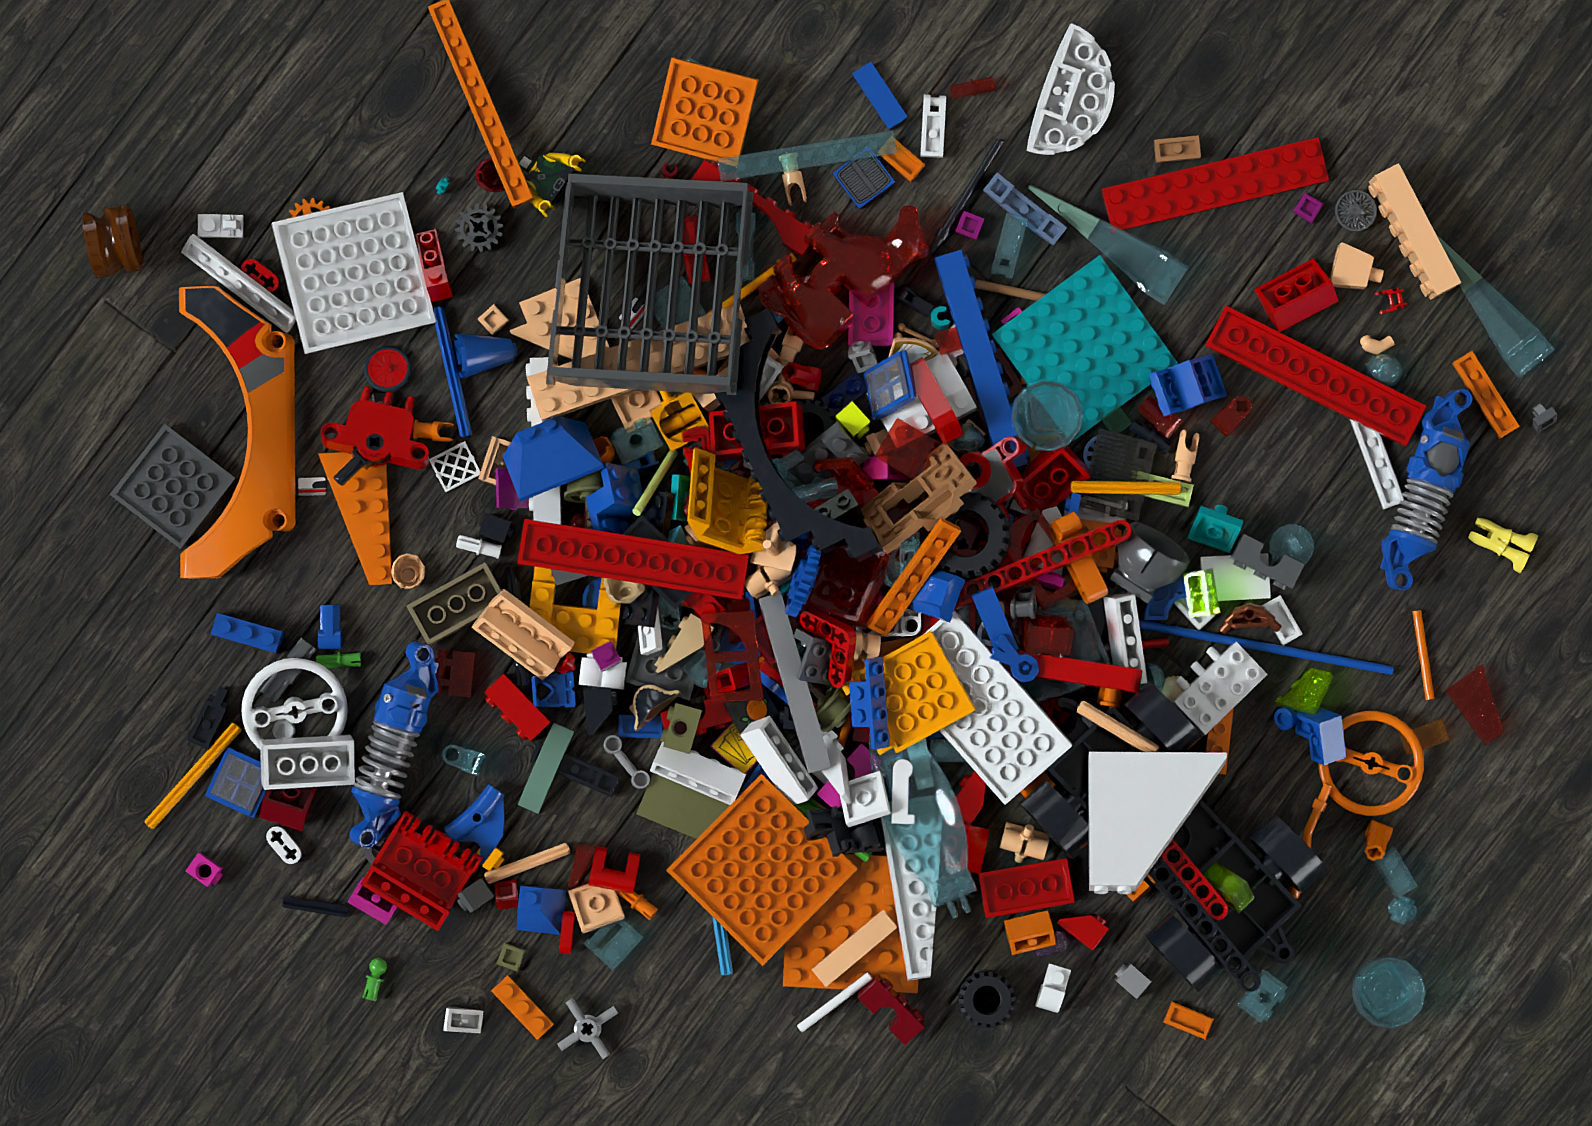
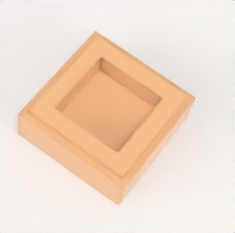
M494 304L478 318L492 336L509 322L506 316Z

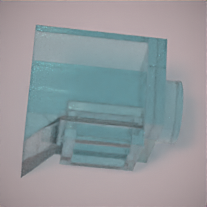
M700 649L682 669L696 686L707 689V682L721 667L719 663L720 658L713 651L709 652Z

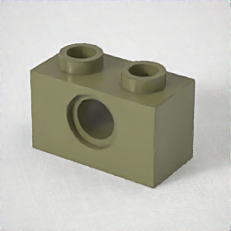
M675 703L674 707L670 706L666 718L670 720L668 729H663L660 741L664 742L663 747L690 754L702 710ZM678 721L684 722L687 726L686 732L682 735L674 731V725Z

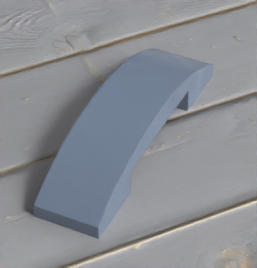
M998 173L994 175L983 190L1004 210L1051 245H1054L1067 229L1050 214L1048 215L1015 189L1014 185Z

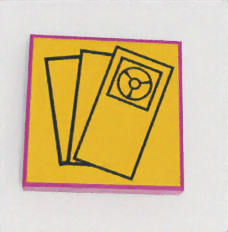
M733 722L711 745L728 763L743 774H746L757 762V759L744 742Z

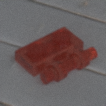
M438 649L437 658H434V661L439 663L436 671L438 692L436 694L442 695L443 686H449V696L471 698L476 653L453 651L451 660L446 659L447 650ZM445 666H451L450 680L444 679Z

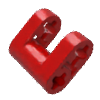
M596 846L589 886L633 894L641 854L629 853L626 872L604 868L608 848Z

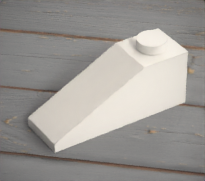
M826 734L823 736L831 767L821 771L847 805H849L852 801L846 758L841 753L844 748L836 738L831 740Z

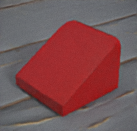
M517 880L494 882L497 909L518 907Z

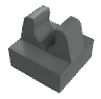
M1539 403L1532 408L1534 410L1532 413L1535 416L1533 418V427L1537 433L1557 422V413L1553 407L1546 410Z

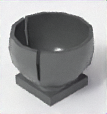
M1135 521L1130 523L1132 533L1129 540L1117 545L1118 564L1110 580L1148 603L1155 589L1175 582L1185 572L1190 561L1187 553L1168 536L1149 525ZM1127 528L1123 531L1121 537L1127 534Z

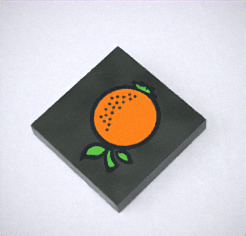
M759 680L723 703L740 735L751 722L768 716L772 718L774 723L780 720L779 712Z

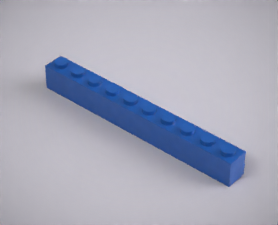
M962 250L936 257L934 261L964 357L969 365L970 377L991 445L997 444L1006 437H1023L1020 425L1016 426L1013 418L1017 416L1013 403L1009 404L1007 396L1010 395L1006 382L1002 383L1000 374H1003L1001 363L995 360L993 354L997 350L993 339L989 340L987 334L990 331L987 318L983 319L980 310H983L980 297L975 296L974 289L977 286L974 276H969L967 270L970 267L967 254L963 255ZM1012 440L1010 443V448L1013 452H1015L1017 449V445ZM1027 447L1022 455L1013 460L1016 468L1028 464L1027 460L1030 459Z

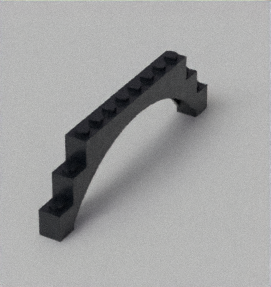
M769 308L745 319L747 327L744 330L751 341L740 346L736 395H727V392L714 394L718 402L724 404L726 410L723 411L727 422H732L735 428L732 431L737 443L741 442L744 448L741 453L747 463L750 462L753 468L750 470L754 481L756 483L759 482L761 485L760 495L765 503L768 502L771 507L768 512L773 522H777L780 527L777 530L779 537L783 543L787 542L790 546H794L812 537L811 541L815 549H820L824 554L848 544L845 546L848 556L850 558L854 557L858 562L883 551L875 531L870 526L863 529L841 523L821 514L803 502L779 474L764 440L759 403L760 386L766 360L776 336L781 334L782 331L774 313Z

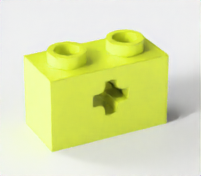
M853 402L835 416L836 422L839 421L852 440L856 437L861 439L870 429L868 427L870 420Z

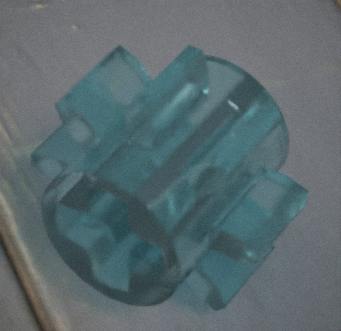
M1400 895L1399 899H1393L1388 908L1389 914L1392 915L1390 919L1405 925L1406 921L1411 922L1417 913V908L1413 905L1415 901Z

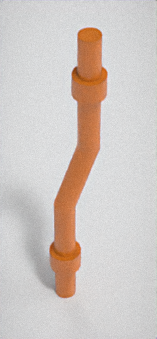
M1324 783L1318 799L1315 798L1312 804V813L1303 831L1302 840L1310 849L1312 833L1321 812H1324L1328 804L1326 801L1333 787L1327 783ZM1289 885L1287 890L1295 899H1298L1300 892L1292 885Z

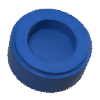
M1283 707L1275 712L1274 721L1280 729L1288 730L1296 725L1297 715L1292 708Z

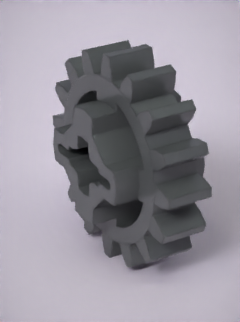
M475 204L474 210L468 206V213L460 212L462 220H456L460 227L456 228L455 232L461 233L457 237L458 241H465L463 243L464 248L470 245L471 252L479 248L480 253H483L484 247L491 251L492 243L495 245L499 244L496 238L503 237L499 229H503L504 226L503 224H498L501 217H494L496 210L493 208L489 212L487 205L480 209L479 205ZM476 214H483L481 218L472 217ZM491 221L494 223L493 234L489 231ZM472 222H473L475 225L477 224V225H479V226H481V225L483 224L482 227H483L485 233L480 232V231H478L477 233H475V232H476V229H475L474 225L472 224ZM466 223L469 225L470 232L467 236L465 235L464 229ZM483 238H484V239L487 240V241L482 242V243H476V242H475L477 239H483Z

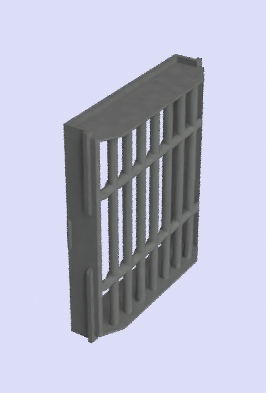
M569 174L568 182H566L559 250L560 260L557 263L555 283L557 292L552 318L546 385H555L556 382L582 387L707 394L727 392V395H736L742 320L739 319L743 268L748 264L754 195L753 192H749L748 183ZM574 196L588 199L585 238L583 239L570 238ZM597 201L610 202L606 240L593 239ZM619 202L633 203L628 241H616ZM641 204H655L652 240L650 243L638 242ZM664 205H677L674 242L672 244L660 243ZM742 205L739 248L727 247L731 207ZM686 206H699L695 245H683ZM708 207L722 208L719 243L717 246H705ZM569 247L584 248L577 319L574 327L561 326ZM592 249H606L599 324L597 328L585 327ZM615 250H627L628 257L621 328L607 329ZM637 251L650 252L643 329L630 330ZM659 252L673 253L666 330L664 332L652 331ZM695 254L688 332H674L681 255ZM704 255H717L711 332L709 334H698L697 326ZM726 256H738L731 335H720ZM560 335L575 336L572 368L557 367ZM584 336L597 337L594 369L581 368ZM606 338H620L617 370H603ZM629 339H642L639 372L626 371ZM651 340L664 341L662 373L648 372ZM674 341L687 342L684 374L671 373ZM696 343H709L707 375H693ZM718 344H730L727 376H716Z

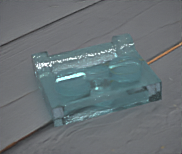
M625 919L601 927L590 939L587 938L583 944L611 970H614L643 939V936ZM618 923L622 928L601 950L596 945Z

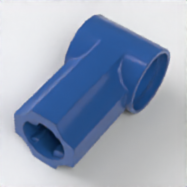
M320 605L319 649H342L340 605Z

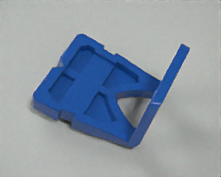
M568 671L565 674H550L544 680L533 676L532 692L534 706L575 707L574 673ZM539 683L551 689L550 694L543 700L537 697L536 688Z

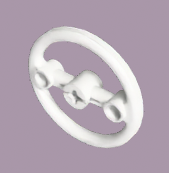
M283 659L264 667L250 681L242 701V719L245 730L251 741L259 749L260 740L264 739L258 733L257 728L266 727L273 721L287 719L291 723H299L305 719L307 714L321 711L331 714L336 711L337 718L328 736H338L344 730L347 720V699L339 680L326 667L307 659ZM297 668L312 671L322 677L333 690L332 693H324L320 698L303 701L298 697H290L282 706L268 709L263 706L256 707L255 709L252 708L254 696L260 685L271 675L286 669ZM325 699H332L334 701V704L329 708L322 706V702ZM293 706L297 707V714H293ZM260 712L268 715L264 721H257L255 716Z

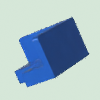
M1316 705L1295 712L1297 715L1295 732L1309 739L1311 760L1327 765L1346 757L1341 715Z

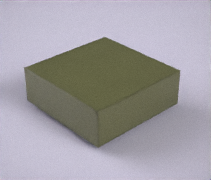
M504 943L497 964L518 972L526 950Z

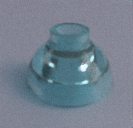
M972 423L962 424L961 428L964 435L953 440L955 449L959 451L967 450L968 452L979 450L985 443L982 433Z

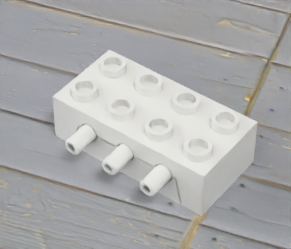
M1237 642L1229 646L1221 655L1211 646L1206 653L1214 662L1206 670L1197 661L1194 662L1191 668L1198 677L1190 685L1182 676L1175 681L1183 692L1172 703L1196 728L1201 737L1206 735L1267 675Z

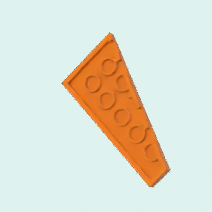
M344 452L318 454L369 585L393 584L391 575L392 560L387 464L380 467H369L367 470L362 467L345 485L341 486L334 480V475L353 458L352 454Z

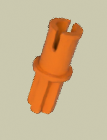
M616 891L617 894L631 904V909L635 908L648 920H651L657 913L658 908L649 903L643 897V894L638 895L636 892L631 894Z

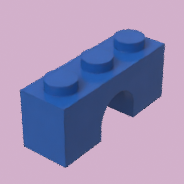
M219 613L216 614L211 635L279 654L285 632Z

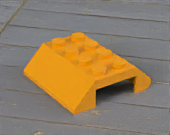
M694 448L687 521L697 539L737 554L764 550L763 542L766 540V531L762 529L767 526L768 502L765 503L760 495L759 490L762 489L760 483H756L752 475L747 479L716 468L715 454Z

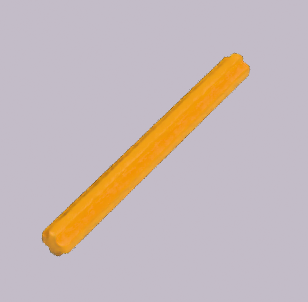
M231 723L145 819L148 827L154 829L239 735L241 728L237 724Z

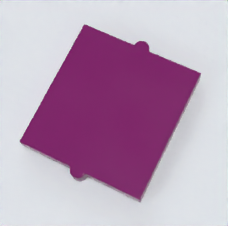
M497 468V508H511V510L529 508V499L520 502L508 469Z

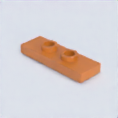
M1233 709L1207 733L1205 753H1227L1226 763L1219 774L1226 775Z

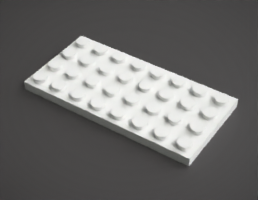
M953 610L950 623L939 620L927 632L933 631L976 710L939 731L1006 805L1070 749L1073 744L1003 664L989 658L992 652L958 613Z

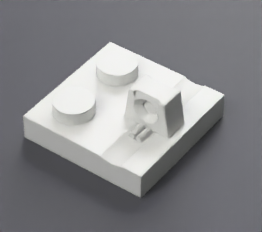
M880 771L849 781L851 804L847 805L840 796L845 822L848 827L891 814L883 774Z

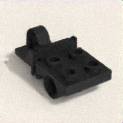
M842 806L806 812L809 824L804 827L806 839L814 841L827 836L833 857H838L843 852L844 854L879 852L886 848L877 818L848 827L845 822Z

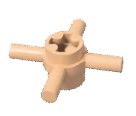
M780 359L779 364L786 366L788 360ZM781 370L778 380L771 384L764 396H768L771 404L791 402L792 399H811V401H814L815 392L794 390L792 384L784 380ZM775 388L786 390L783 398H779V393L775 392Z

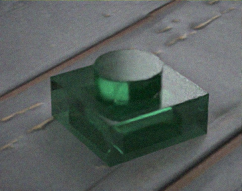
M1117 406L1101 418V421L1113 437L1132 424L1120 406Z

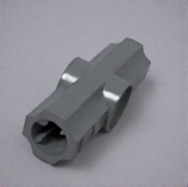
M301 638L290 653L281 660L289 658L309 660L317 649ZM286 669L273 674L260 692L276 703L288 686L298 679L304 669Z

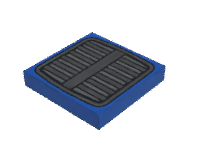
M869 147L833 172L834 177L859 210L895 183Z

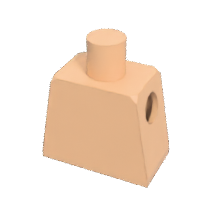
M1341 242L1337 247L1329 279L1334 287L1365 289L1368 280L1381 283L1384 270L1372 267L1373 256Z

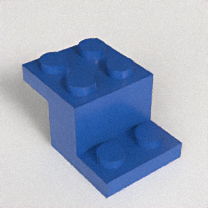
M1213 354L1187 360L1173 367L1149 374L1151 386L1155 390L1158 405L1163 416L1183 412L1227 396Z
M605 462L603 464L604 468L600 469L604 487L586 497L593 530L623 534L630 527L628 520L636 516L632 510L643 494L638 469Z

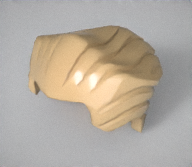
M604 578L603 581L606 593L612 603H632L645 591V584Z

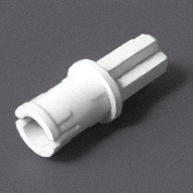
M459 535L456 543L457 548L476 552V555L480 553L496 557L497 559L502 545L483 541V538L479 540Z

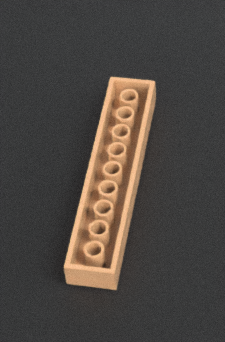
M733 306L721 310L720 335H731ZM740 306L739 319L742 320L741 346L751 340H749L744 330L747 325ZM712 313L698 317V334H709L711 332ZM689 321L675 325L674 332L687 333ZM642 339L628 342L626 371L639 372ZM651 340L648 372L662 373L664 341ZM673 342L671 373H684L687 342ZM696 343L694 369L708 365L709 343ZM718 344L717 361L729 357L730 344ZM619 345L605 350L603 370H617ZM595 354L581 359V368L594 369ZM572 361L557 367L572 368ZM547 370L527 377L542 422L636 390L582 387L556 382L555 385H546Z

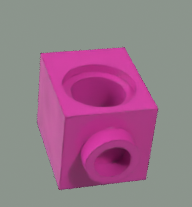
M200 852L185 872L209 887L219 882L223 876L220 873L223 867ZM204 864L211 867L212 872L209 877H204L201 874V867Z

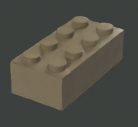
M484 562L408 604L406 607L427 645L431 646L475 622L492 599L502 590L488 564Z

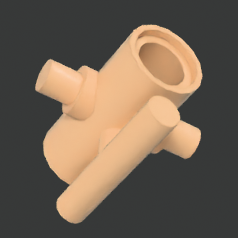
M756 564V572L745 578L744 585L753 598L759 599L769 592L773 597H776L780 594L778 587L790 580L794 572Z
M1006 822L1000 848L1015 852V861L1017 863H1022L1027 856L1044 860L1049 836L1044 832L1034 830V827L1029 824L1023 827Z

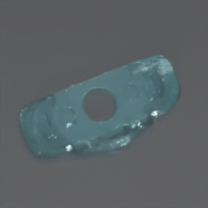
M919 531L902 542L899 548L891 551L884 580L887 586H893L920 548ZM900 549H904L908 553V559L903 563L895 559V553Z

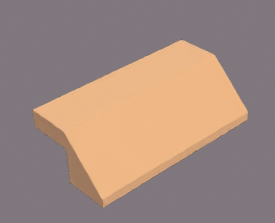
M505 589L492 599L472 626L474 630L541 680H544L555 670L560 658L571 650L575 643Z

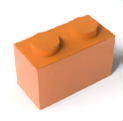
M1048 910L1004 921L1012 955L1056 945Z

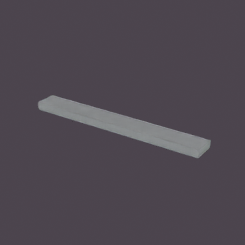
M780 593L776 597L770 595L760 598L758 600L808 774L830 768V760L806 681L797 679L801 660L788 615L785 614L786 608L782 594Z

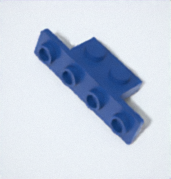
M882 657L865 659L866 681L849 682L852 727H870L871 748L873 750L889 747L888 713Z

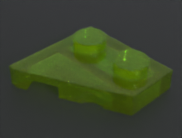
M1310 668L1300 680L1290 686L1292 689L1283 698L1279 696L1275 702L1281 707H1290L1294 710L1316 715L1333 679V675L1331 672Z

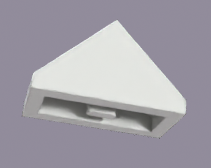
M449 1006L446 1008L443 1031L481 1033L483 1011Z

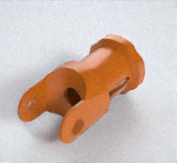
M415 420L413 440L428 438L432 439V441L451 442L453 439L440 437L438 433L441 427H453L454 424L438 421L422 423L419 420Z

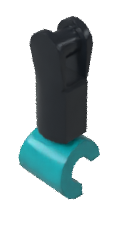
M901 285L900 293L894 296L896 300L926 318L931 316V324L937 330H945L950 326L949 320L941 321L937 318L946 313L947 307L939 306L934 309V304L919 296L908 287ZM908 295L914 297L911 303L906 300Z

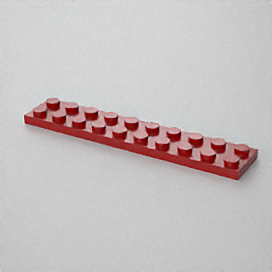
M1319 137L1107 187L1101 191L1111 231L1114 233L1328 182L1329 177Z
M1226 305L1205 347L1405 447L1426 408V405Z
M524 519L517 564L742 600L749 555Z

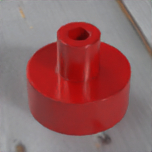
M568 651L560 658L555 670L561 674H565L568 671L573 672L576 669L574 664L575 656Z

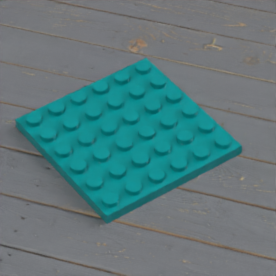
M1100 255L991 334L1069 443L1151 384L1149 374L1178 364Z

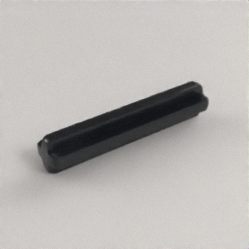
M284 896L282 907L301 911L347 917L349 913L348 905Z

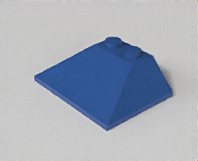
M561 416L548 419L540 424L517 432L503 455L520 502L604 468L586 423Z

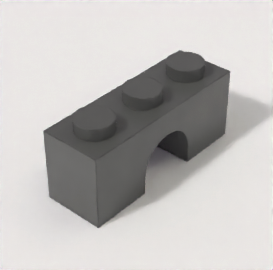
M1242 534L1230 557L1235 560L1233 565L1243 570L1249 567L1255 570L1253 575L1263 580H1266L1268 577L1275 581L1273 585L1283 590H1286L1287 587L1292 589L1305 564L1282 554L1276 565L1267 566L1260 558V552L1264 544Z

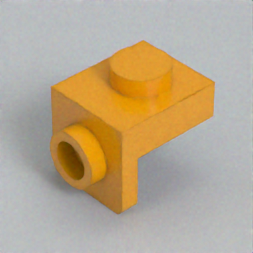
M496 847L482 866L488 871H491L493 868L497 870L504 861L502 855L505 852Z

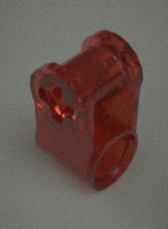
M1244 396L1234 398L1210 422L1227 437L1250 413L1252 408L1251 401ZM1236 402H1245L1244 409L1246 410L1237 411L1238 405Z

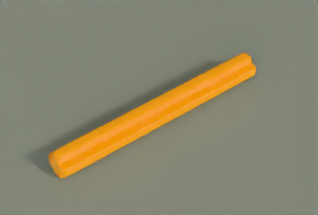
M1072 481L1071 492L1179 495L1181 493V483Z

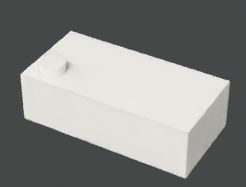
M351 735L260 740L261 784L264 790L354 785L355 783L354 740Z

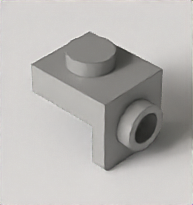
M870 340L865 342L857 341L849 346L848 356L849 359H852L857 373L864 372L879 363Z

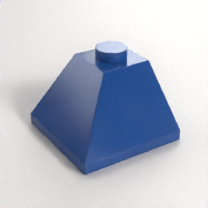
M521 885L518 901L517 930L561 935L567 890Z

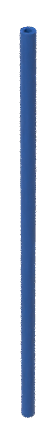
M1139 619L1140 629L1232 645L1237 642L1243 648L1389 675L1393 674L1394 666Z

